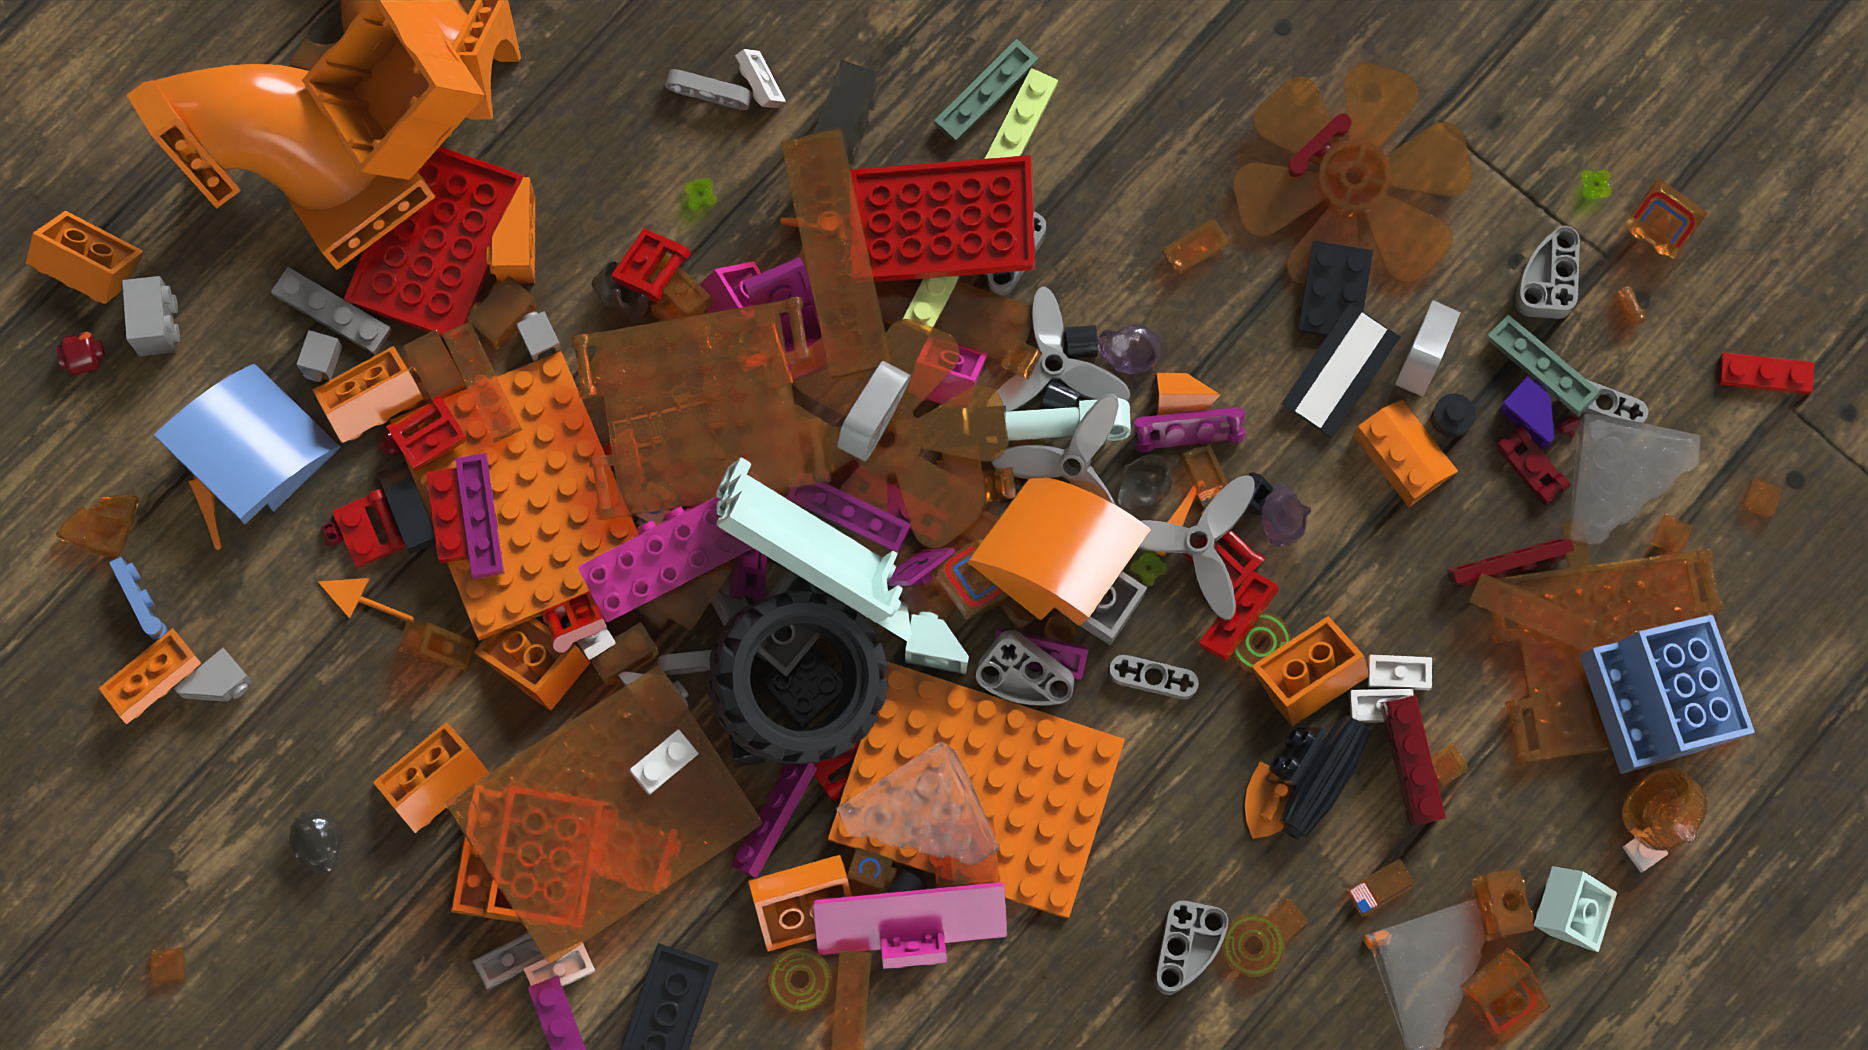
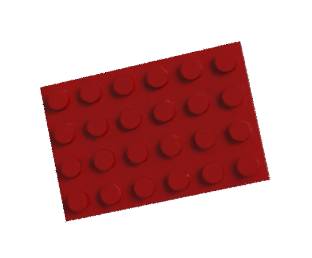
M440 146L418 170L436 197L363 251L343 300L355 307L459 343L490 268V265H487V247H492V236L525 176Z
M1031 155L850 169L851 279L853 284L1036 270Z

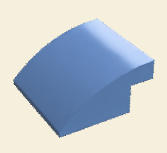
M255 364L232 374L204 392L154 434L158 441L244 525L265 505L274 512L340 448L314 420Z
M1713 615L1639 631L1620 642L1592 648L1579 655L1621 774L1680 758L1755 733Z

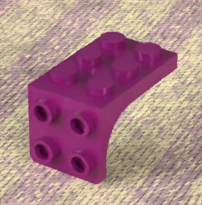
M800 257L743 281L760 328L765 325L775 324L793 383L787 385L795 384L842 362L840 353L822 317L804 263Z

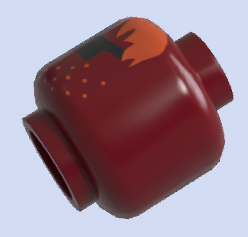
M89 332L65 336L61 341V345L57 346V356L62 370L67 369L72 375L98 370L100 358H105L102 341L95 340L94 336Z

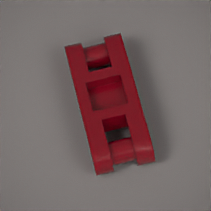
M1342 113L1330 121L1290 160L1287 169L1289 176L1294 179L1303 177L1308 163L1315 156L1321 159L1332 148L1330 142L1335 137L1341 138L1347 135L1352 124L1351 118L1347 114Z
M1520 425L1512 431L1513 435L1508 439L1503 438L1497 442L1496 447L1540 502L1548 505L1554 500V495L1558 492H1565L1571 485L1568 479L1555 468L1531 439L1529 432ZM1519 445L1526 451L1520 456L1514 450ZM1545 476L1551 481L1547 486L1540 482Z

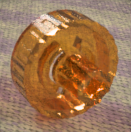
M1678 768L1659 769L1646 775L1631 789L1623 805V823L1626 829L1644 847L1655 851L1673 849L1685 842L1690 843L1698 836L1697 831L1707 814V796L1687 772Z

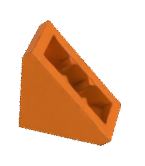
M1156 373L1157 415L1205 411L1220 396L1219 393L1187 373Z

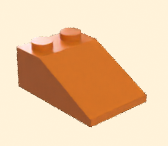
M523 177L492 236V247H487V265H490V273L495 274L498 284H535L536 197L530 177Z
M535 618L485 638L474 651L484 662L550 711L590 664V661L574 643H571V647L565 652L555 651L551 643L552 634L549 627Z

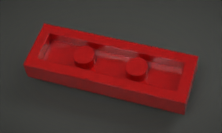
M1723 352L1720 356L1719 385L1808 395L1813 392L1814 362Z
M457 467L426 472L438 560L442 564L469 559Z
M1251 571L1234 594L1236 601L1234 616L1231 620H1224L1218 616L1199 641L1201 648L1227 662L1278 593V584Z

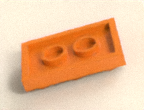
M172 628L100 686L99 690L127 725L131 720L139 717L158 698L165 696L179 681L191 675L201 662Z

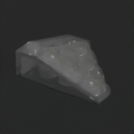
M1584 414L1579 421V427H1577L1569 539H1572L1573 542L1598 545L1610 537L1608 534L1620 523L1624 526L1642 511L1641 506L1653 497L1655 499L1660 497L1675 484L1674 480L1685 471L1687 473L1691 472L1699 465L1700 435L1617 417Z
M942 741L836 808L847 831L854 837L863 839L864 836L879 839V842L899 848L909 846L920 849V853L940 858L945 856L960 859L961 863L973 866L1000 849L965 768L955 750Z
M1485 896L1366 936L1369 939L1371 951L1407 1050H1433L1441 1047L1445 1038L1444 1030L1450 1017L1453 1018L1464 996L1461 994L1468 978L1473 976L1482 957L1480 951L1487 936L1491 937L1496 926Z

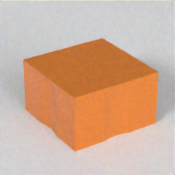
M370 0L351 22L342 38L325 52L301 80L321 112L332 122L339 140L360 172L408 180L414 176L485 96L427 7L404 0Z

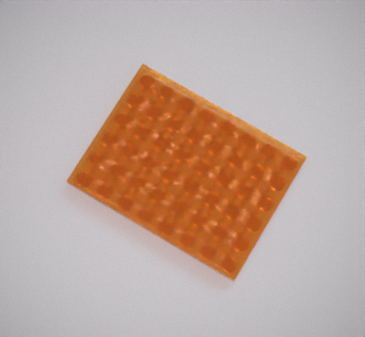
M660 665L444 802L549 965L764 824ZM679 729L699 754L648 795L629 770Z

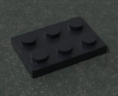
M1312 241L1298 332L1327 336L1349 303L1364 312L1373 250Z

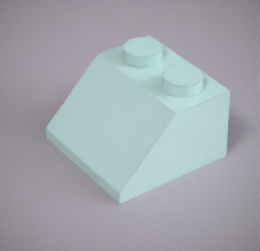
M920 612L919 615L912 614L910 624L912 636L906 645L905 663L966 674L969 656L944 620L938 619V615L930 612Z
M1552 866L1550 876L1546 881L1540 907L1536 912L1534 926L1550 936L1599 952L1617 892L1583 871Z

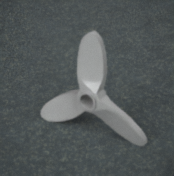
M1039 288L1034 296L1032 310L1033 332L1040 355L1039 362L1005 382L989 399L987 407L1006 406L1007 412L1015 411L1037 397L1051 381L1059 382L1066 387L1080 392V396L1090 400H1098L1102 396L1113 393L1117 398L1128 401L1130 391L1126 384L1118 377L1091 363L1069 359L1063 353L1064 328L1057 300L1048 288ZM1049 361H1056L1061 365V369L1053 372L1048 370L1045 364Z
M1113 393L1107 394L1099 398L1091 406L1076 428L1070 447L1064 450L1046 445L1009 447L996 453L992 459V465L1001 473L1025 479L1062 476L1069 480L1071 485L1091 492L1115 505L1109 491L1092 468L1091 458L1103 445L1113 428L1119 409L1117 396ZM1068 459L1077 460L1081 467L1074 468L1070 466Z
M1246 475L1231 481L1213 498L1206 507L1197 526L1186 528L1161 521H1140L1151 530L1138 548L1164 553H1188L1189 556L1193 557L1201 591L1212 610L1224 620H1231L1234 616L1236 601L1229 573L1214 548L1215 542L1230 531L1238 522L1253 497L1254 480L1251 476ZM1196 536H1204L1208 542L1205 547L1195 549L1191 546L1192 539Z

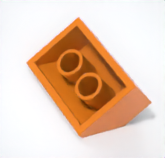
M64 211L33 233L26 264L36 268L43 274L63 282L64 285L88 295L91 299L106 304L122 291V280L130 278L144 251Z
M394 346L313 389L316 398L342 443L357 439L364 431L375 425L386 423L390 417L401 411L412 409L419 401L424 399Z
M1403 400L1379 410L1358 425L1353 434L1408 507H1411L1458 473L1455 466Z
M1329 616L1252 665L1253 671L1274 706L1292 727L1369 677L1364 655Z
M445 722L373 781V783L414 833H416L422 827L430 824L433 818L446 807L453 805L458 797L470 787L477 785L489 771L454 729Z
M840 855L748 880L767 952L816 938L813 901L852 897Z

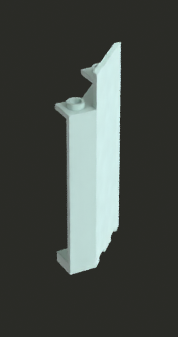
M742 457L728 467L716 492V497L721 499L717 503V514L722 516L717 520L718 527L907 642L910 641L912 633L908 606L898 599L903 588L896 586L888 591L887 581L892 577L896 569L893 563L898 553L892 551L884 557H880L747 475L751 463Z

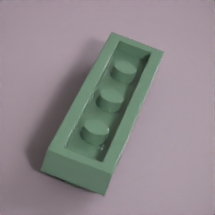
M1016 39L934 120V125L956 144L1038 63V57Z
M1510 315L1488 334L1487 340L1534 380L1543 384L1547 391L1578 417L1600 396V391Z

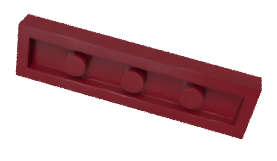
M1561 537L1446 570L1450 582L1459 583L1460 587L1477 584V578L1489 575L1490 579L1508 575L1507 570L1518 567L1519 571L1537 567L1536 562L1548 559L1549 563L1564 560L1567 553L1574 552L1575 550L1572 539Z

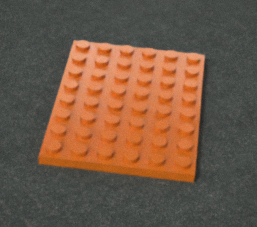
M562 351L443 398V401L467 436L468 441L414 472L406 459L434 529L426 472L455 468V458L486 453L488 456L505 574L473 579L470 559L447 563L479 641L541 616L544 610L588 592L589 589L578 569L579 566L633 539V536L638 534ZM425 406L393 418L390 422L397 424ZM440 413L436 414L403 434L404 438H408L442 416Z
M887 662L885 680H888L885 703L876 715L878 720L869 733L860 741L828 841L965 886L1002 882L1004 883L1005 899L1069 919L1125 739Z

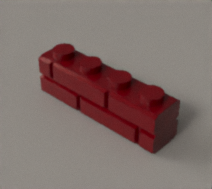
M1416 695L1379 702L1389 744L1393 746L1391 752L1404 805L1408 808L1406 814L1409 825L1416 826L1445 819L1446 816Z

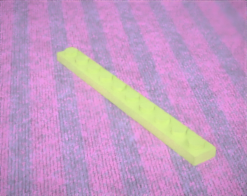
M1033 68L1030 69L985 159L1022 156L1057 87V79ZM960 276L923 278L902 319V324L930 336Z

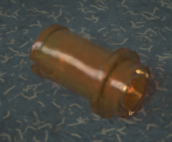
M1627 286L1620 289V294L1615 292L1613 296L1616 298L1625 316L1623 319L1624 323H1628L1630 327L1643 323L1646 320V310L1641 309L1632 291V287Z

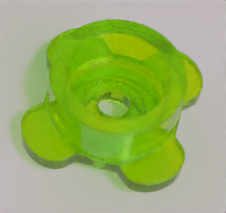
M1601 169L1599 172L1584 170L1581 174V180L1584 181L1582 185L1583 196L1587 199L1608 198L1612 194V188L1609 187L1610 172L1606 169ZM1594 182H1598L1599 186H1595Z
M710 178L697 179L685 184L684 190L689 196L688 206L690 209L698 210L700 206H714L717 203V196L713 194L712 190L714 183ZM703 192L704 195L699 196L698 193Z
M1146 550L1138 561L1131 563L1130 569L1132 573H1136L1141 577L1143 585L1152 586L1157 577L1167 573L1168 567L1166 563L1161 562L1160 558L1156 556L1155 551ZM1150 565L1152 570L1148 571L1146 566Z

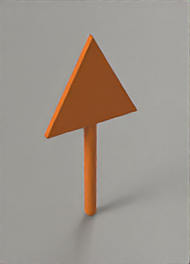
M370 578L318 581L349 619L358 602L408 622H413L414 620L410 615L362 597Z

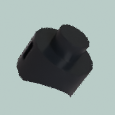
M1457 393L1448 394L1442 397L1435 405L1431 415L1432 426L1443 435L1450 437L1462 436L1468 432L1474 423L1476 416L1475 407L1464 395Z

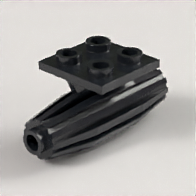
M1344 715L1323 740L1322 738L1327 732L1324 728L1297 727L1287 736L1285 740V745L1287 746L1282 754L1277 756L1270 764V773L1266 778L1267 781L1270 783L1294 785L1280 819L1281 824L1284 825L1283 832L1298 840L1300 836L1307 838L1333 808L1359 764L1371 730L1351 716Z

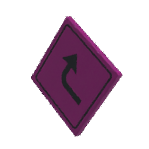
M954 548L918 551L895 569L892 577L887 581V586H908L912 584L916 586L920 582L924 586L933 579L930 571L955 553Z

